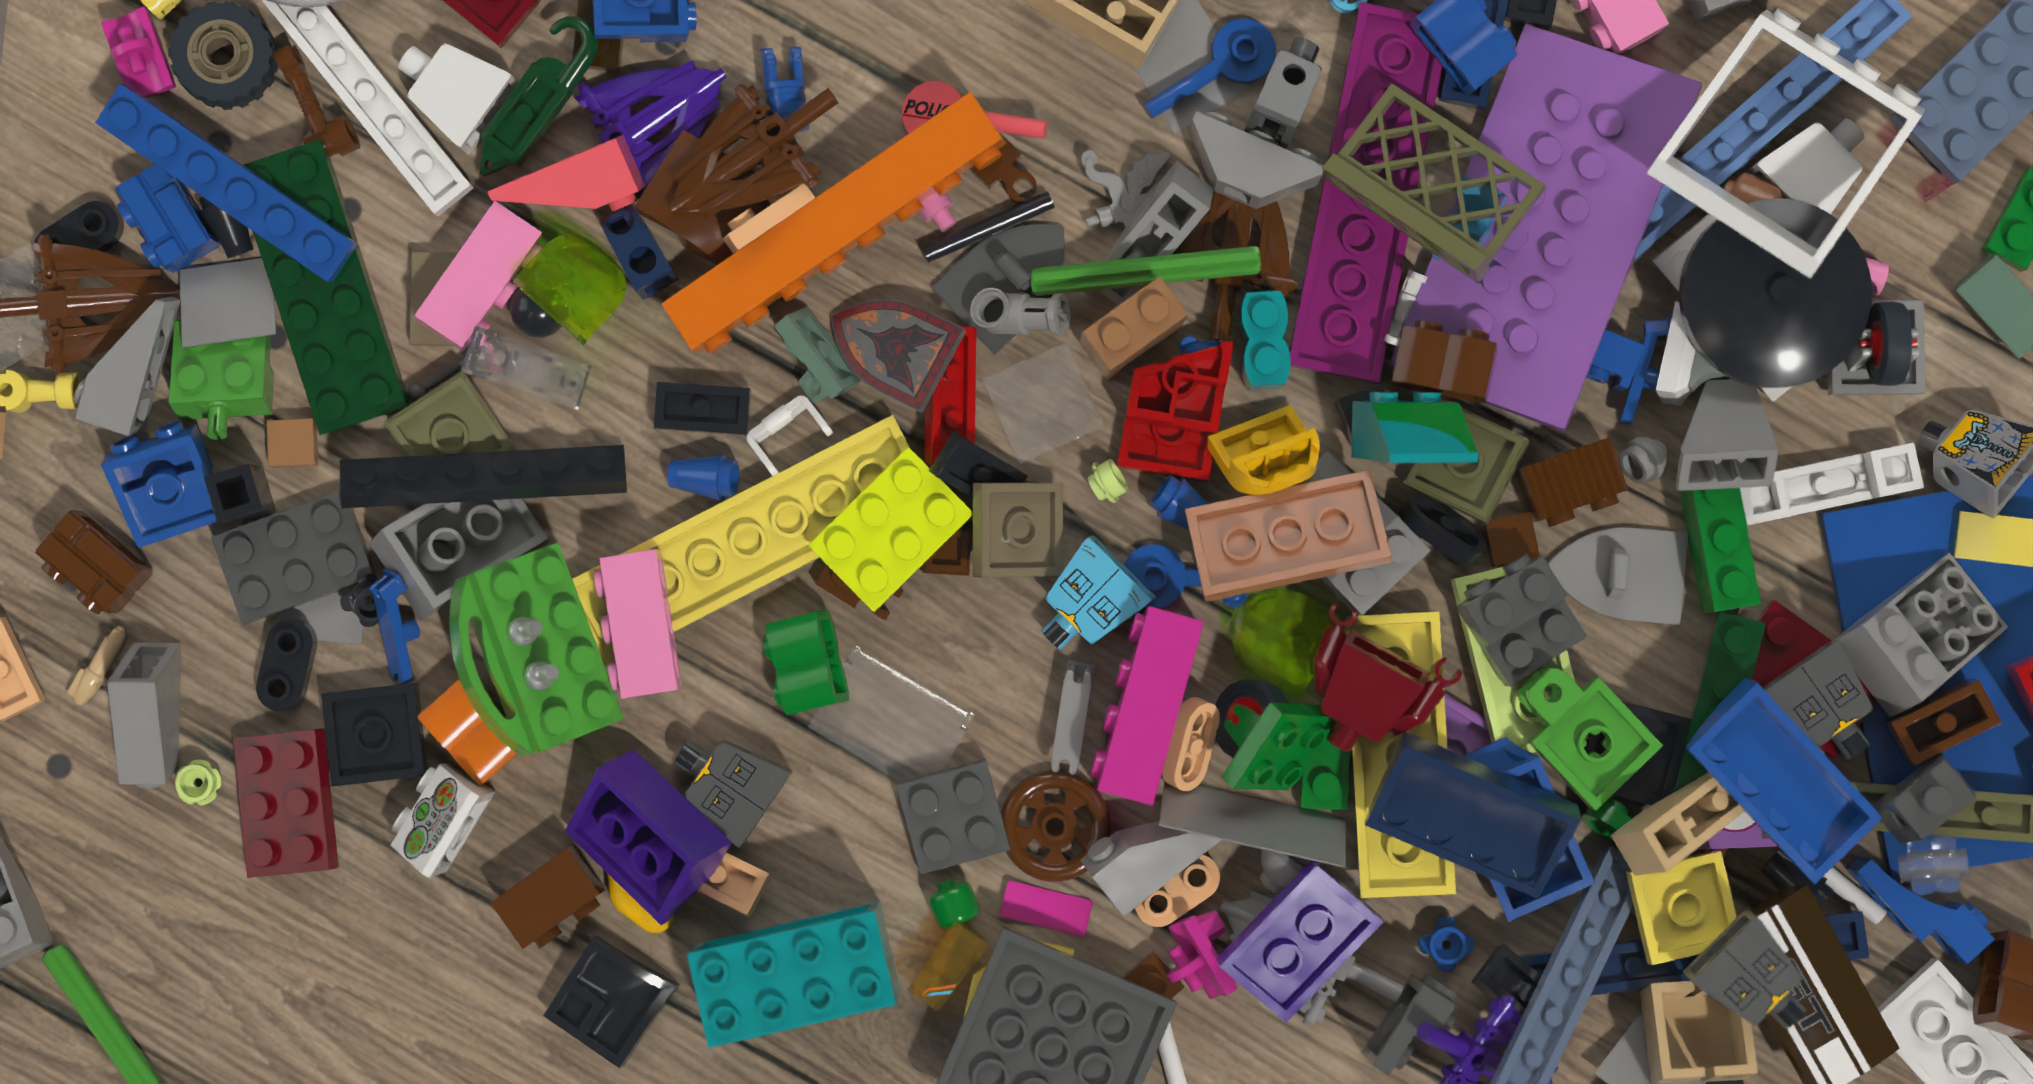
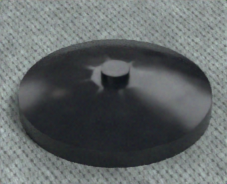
M1770 198L1747 203V205L1817 250L1838 221V219L1821 208L1794 199ZM1716 219L1700 234L1691 247L1683 265L1679 285L1681 317L1687 334L1697 351L1712 367L1725 376L1746 385L1762 388H1784L1801 385L1822 377L1837 367L1852 352L1860 340L1868 322L1872 302V282L1867 260L1855 237L1847 228L1843 230L1815 273L1809 278L1719 219Z

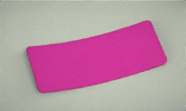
M1008 881L999 914L1004 918L1084 936L1093 902L1065 893Z

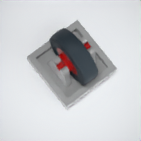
M1924 300L1872 301L1868 322L1857 345L1837 367L1827 373L1828 395H1911L1926 393Z

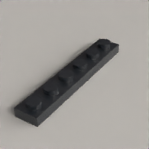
M624 445L340 460L341 509L627 493Z

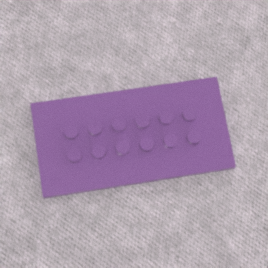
M1525 24L1515 48L1518 56L1509 63L1478 141L1545 184L1546 189L1490 262V269L1479 284L1444 260L1438 261L1431 258L1425 276L1428 277L1426 283L1422 282L1404 326L1415 327L1417 320H1423L1442 325V332L1447 334L1461 335L1462 329H1474L1490 334L1489 341L1496 342L1498 350L1486 404L1565 432L1664 185L1647 174V172L1695 106L1702 89V82ZM1478 155L1472 156L1464 176L1471 179L1489 176L1487 161ZM1493 166L1494 175L1504 173ZM1516 180L1496 184V189L1508 197L1504 206L1520 203L1529 191L1528 188ZM1457 196L1449 214L1457 211L1459 207ZM1511 214L1501 216L1502 226ZM1496 219L1493 220L1490 226L1491 234L1484 242L1483 246L1485 248L1498 232ZM1396 346L1389 362V367L1393 370L1398 354V346Z

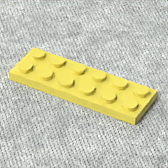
M1439 612L1357 616L1356 624L1352 630L1424 670L1430 672L1431 666L1436 661L1442 659ZM1345 616V620H1350L1352 616ZM1351 629L1346 631V636H1348ZM1442 664L1441 667H1440V675H1441L1442 677H1443V664ZM1443 696L1423 724L1406 732L1448 749L1445 698ZM1403 733L1398 736L1386 734L1380 742H1374L1360 735L1353 747L1361 898L1455 895L1456 883L1453 862L1365 826V819L1376 791Z

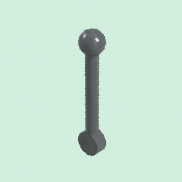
M485 342L478 346L471 354L423 383H412L407 389L408 396L412 400H417L425 395L427 390L475 361L482 360L494 352L493 347L489 342Z

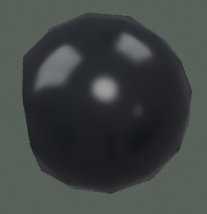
M534 279L525 282L515 291L510 301V315L513 324L520 332L530 337L544 338L555 334L563 327L568 317L569 304L565 293L558 285L548 280Z

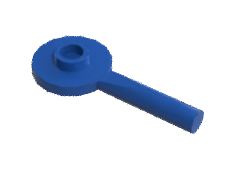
M1236 19L1226 23L1217 32L1212 43V60L1144 102L1143 108L1147 115L1154 119L1222 75L1235 83H1251L1261 79L1271 69L1276 57V44L1272 34L1263 24L1252 19Z
M1158 544L1142 546L1132 552L1124 563V566L1156 596L1147 606L1155 608L1166 607L1177 600L1184 590V586L1202 587L1198 568H1185L1179 555L1166 546Z

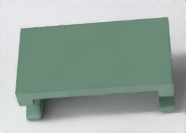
M1988 255L1955 285L1956 288L1954 290L2003 341L2014 356L2020 359L2033 348V294L1997 255Z

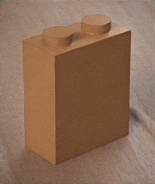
M1159 276L1085 329L1081 335L1080 345L1107 381L1180 329L1188 314Z

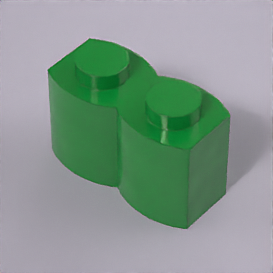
M829 610L815 611L766 624V634L762 640L763 650L767 659L773 662L776 669L773 695L776 703L783 707L786 715L849 701L846 674L839 657L837 634Z

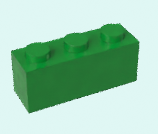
M1740 488L1679 491L1701 613L1760 605V595Z

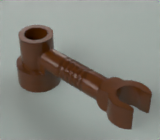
M289 44L274 51V58L285 79L290 83L312 135L303 138V144L319 139L324 140L330 157L338 153L341 156H345L360 149V141L356 131L345 115L327 122L307 78L308 74L298 49L292 50Z

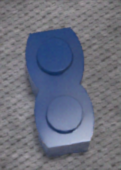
M1436 0L1416 16L1410 25L1422 43L1440 61L1452 80L1469 96L1518 56L1513 48L1516 46V41L1504 25L1498 23L1495 26L1488 19L1484 12L1487 9L1484 0Z

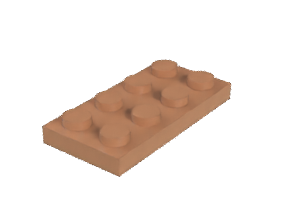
M1370 469L1294 485L1269 494L1248 495L1185 509L1205 602L1391 563L1392 556Z

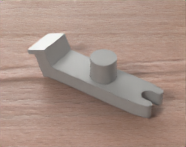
M1068 660L1051 757L1053 772L1059 771L1060 763L1064 760L1070 763L1069 773L1071 775H1075L1081 758L1096 664Z

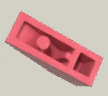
M621 135L488 191V195L491 201L592 209L609 204L611 211H615L636 202L637 198L634 193L644 188L645 183L625 137Z

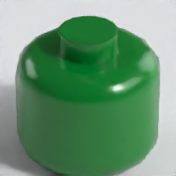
M950 878L936 884L938 891L930 895L928 900L936 923L941 929H948L964 923L980 913V905L972 886L966 881L955 884L954 879Z

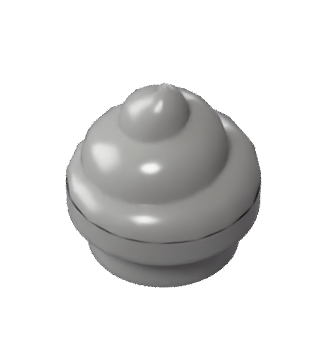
M1638 436L1626 443L1624 451L1619 455V463L1625 475L1633 482H1653L1664 471L1668 450L1666 444L1659 440Z

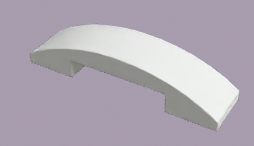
M1913 442L1776 471L1772 486L1740 488L1746 524L1748 526L1924 488Z

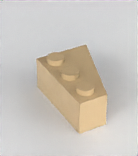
M1020 0L1138 70L1142 67L1181 0Z

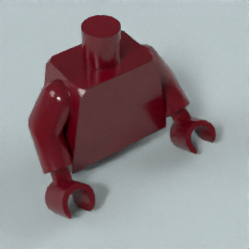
M1337 601L1330 607L1329 622L1331 628L1324 630L1313 658L1315 689L1324 698L1320 710L1336 720L1328 733L1327 740L1341 750L1351 751L1360 735L1374 742H1380L1386 734L1398 736L1423 724L1445 695L1443 688L1457 683L1462 676L1461 669L1456 670L1451 680H1446L1440 675V667L1446 661V657L1436 661L1431 666L1430 672L1359 634L1352 630L1357 620V609L1354 608L1350 620L1345 622L1339 621L1334 615L1339 606V601ZM1351 629L1348 636H1346L1344 632Z

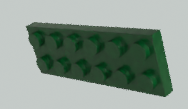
M319 139L243 164L358 243L324 140ZM253 231L319 435L332 433L400 411L411 404L359 244L335 280L327 282Z

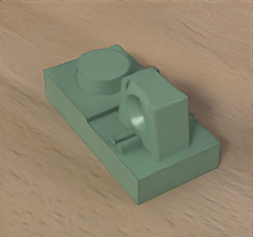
M808 307L786 315L774 325L775 329L782 336L785 348L808 367V370L798 381V384L813 404L828 396L833 399L853 389L862 381L847 365L838 346Z

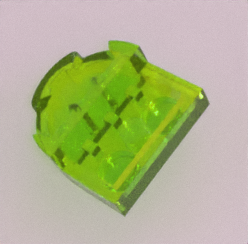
M573 234L561 235L551 240L513 280V283L582 345L614 314L626 293V279L617 262L593 241Z
M1282 586L1265 589L1256 594L1250 593L1246 597L1247 601L1243 603V606L1236 607L1229 623L1228 634L1232 637L1236 654L1234 658L1246 671L1301 699L1314 675L1313 658L1324 630L1331 628L1329 622L1330 609L1304 594ZM1338 613L1334 614L1337 620L1343 621V616Z

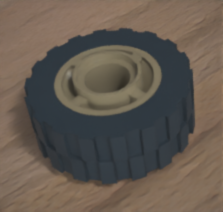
M214 1L208 2L206 6H197L191 9L189 15L183 16L179 20V26L176 31L172 32L170 37L172 40L171 47H168V56L172 60L170 66L173 74L179 79L178 82L196 100H200L212 108H215V106L221 107L223 110H232V107L238 106L243 108L249 106V103L255 99L258 101L264 96L263 92L272 86L274 74L278 72L279 67L274 58V51L278 50L273 41L274 37L259 17L255 16L249 9L244 6L238 7L233 2L217 3ZM225 46L234 47V56L229 63L225 65L214 64L215 53L220 48Z

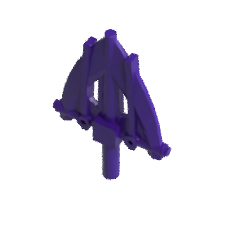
M691 60L678 68L636 72L614 78L592 88L584 82L577 87L579 95L574 97V99L584 109L589 108L594 116V119L590 121L596 129L601 127L604 131L598 135L601 140L599 144L624 135L645 183V187L637 192L640 198L682 130L699 138L709 117L722 108L717 97L721 83L727 76L722 68L716 71L697 69ZM647 96L663 97L631 116V106ZM676 120L672 133L656 145L647 141L651 136Z
M1507 993L1501 999L1495 997L1491 1000L1489 1007L1491 1013L1487 1018L1477 1019L1474 1023L1477 1030L1475 1035L1461 1030L1459 1035L1456 1036L1429 1022H1423L1418 1026V1039L1445 1051L1455 1061L1454 1064L1443 1066L1440 1070L1443 1079L1439 1084H1485L1478 1081L1480 1074L1490 1078L1493 1077L1504 1055L1498 1049L1504 1045L1508 1046L1522 1018L1513 1008L1514 997Z

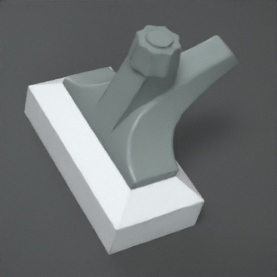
M1675 301L1656 392L1662 403L1681 406L1691 393L1695 394L1706 381L1728 380L1731 378L1712 367L1697 351L1684 327L1679 302Z

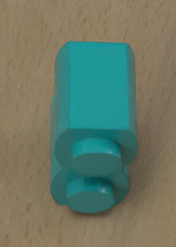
M1281 291L1247 292L1240 303L1237 316L1239 334L1245 344L1240 358L1242 381L1248 391L1281 389L1288 380L1291 367L1290 352L1283 339L1288 324V309L1285 298Z

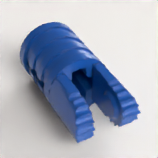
M801 46L790 47L788 66L790 68L791 80L777 81V63L773 48L760 49L764 93L767 95L766 104L771 108L773 114L777 112L782 119L789 116L806 102V94H804L806 85ZM810 124L801 129L799 132H803L810 129Z

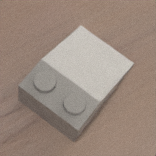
M1327 451L1318 460L1315 474L1295 485L1346 475L1351 472ZM1378 497L1377 500L1392 556L1391 563L1320 578L1352 612L1354 608L1357 609V616L1367 612L1430 551L1417 535Z
M522 499L423 504L381 529L369 544L384 567L400 575L408 587L402 594L422 621L451 603L456 579L522 556L546 541L548 537Z

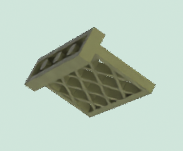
M1392 83L1338 155L1333 153L1322 167L1327 182L1477 284L1480 283L1489 271L1490 262L1546 189L1545 184ZM1394 101L1410 110L1412 125L1385 130L1383 115ZM1417 115L1427 122L1418 124ZM1378 123L1379 131L1370 133ZM1441 130L1448 135L1450 151L1423 155L1419 133ZM1414 134L1417 157L1390 161L1387 139ZM1381 140L1384 163L1364 166L1352 158L1361 144ZM1455 140L1466 148L1456 149ZM1478 155L1487 161L1489 176L1461 181L1457 158ZM1452 160L1456 182L1428 187L1424 164ZM1419 166L1422 188L1402 192L1393 185L1391 170ZM1493 166L1504 173L1494 175ZM1386 172L1387 181L1375 173ZM1516 180L1529 189L1520 203L1499 207L1496 184ZM1491 185L1494 208L1466 213L1462 190ZM1457 191L1461 214L1439 217L1431 211L1429 196ZM1424 197L1425 207L1414 199ZM1511 214L1502 226L1501 216ZM1496 217L1498 232L1486 248L1470 238L1467 222ZM1462 223L1463 232L1452 224Z

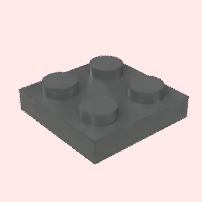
M986 758L896 782L920 875L1010 851Z

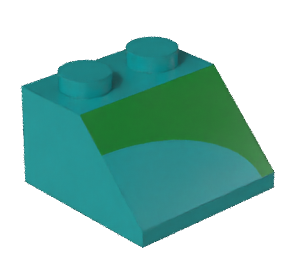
M1370 392V401H1353V458L1385 463L1478 462V451L1460 404L1442 401V392H1413V401H1398V392Z

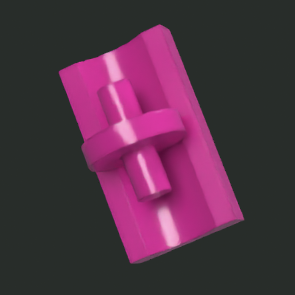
M145 6L125 16L101 22L124 85L129 86L145 98L177 87L150 12Z
M1216 911L1179 919L1167 927L1178 945L1168 951L1176 965L1166 974L1170 983L1184 978L1191 992L1203 987L1209 999L1220 995L1228 996L1238 989L1235 984L1236 980L1219 967L1216 961L1219 955L1211 944L1213 940L1226 932L1225 925Z

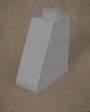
M1733 379L1706 381L1681 447L1676 479L1677 491L1773 485L1779 449L1755 386L1746 385Z
M133 643L107 681L119 784H135L143 789L166 785L179 764L180 643Z

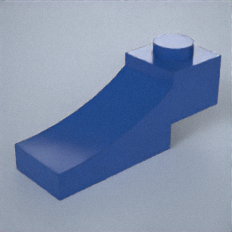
M1857 856L1845 867L1847 872L1867 894L1887 910V916L1908 938L1922 942L1931 935L1953 960L1968 964L1995 940L1985 928L1989 924L1987 918L1969 902L1964 905L1948 900L1942 906L1930 902L1900 885L1870 858Z

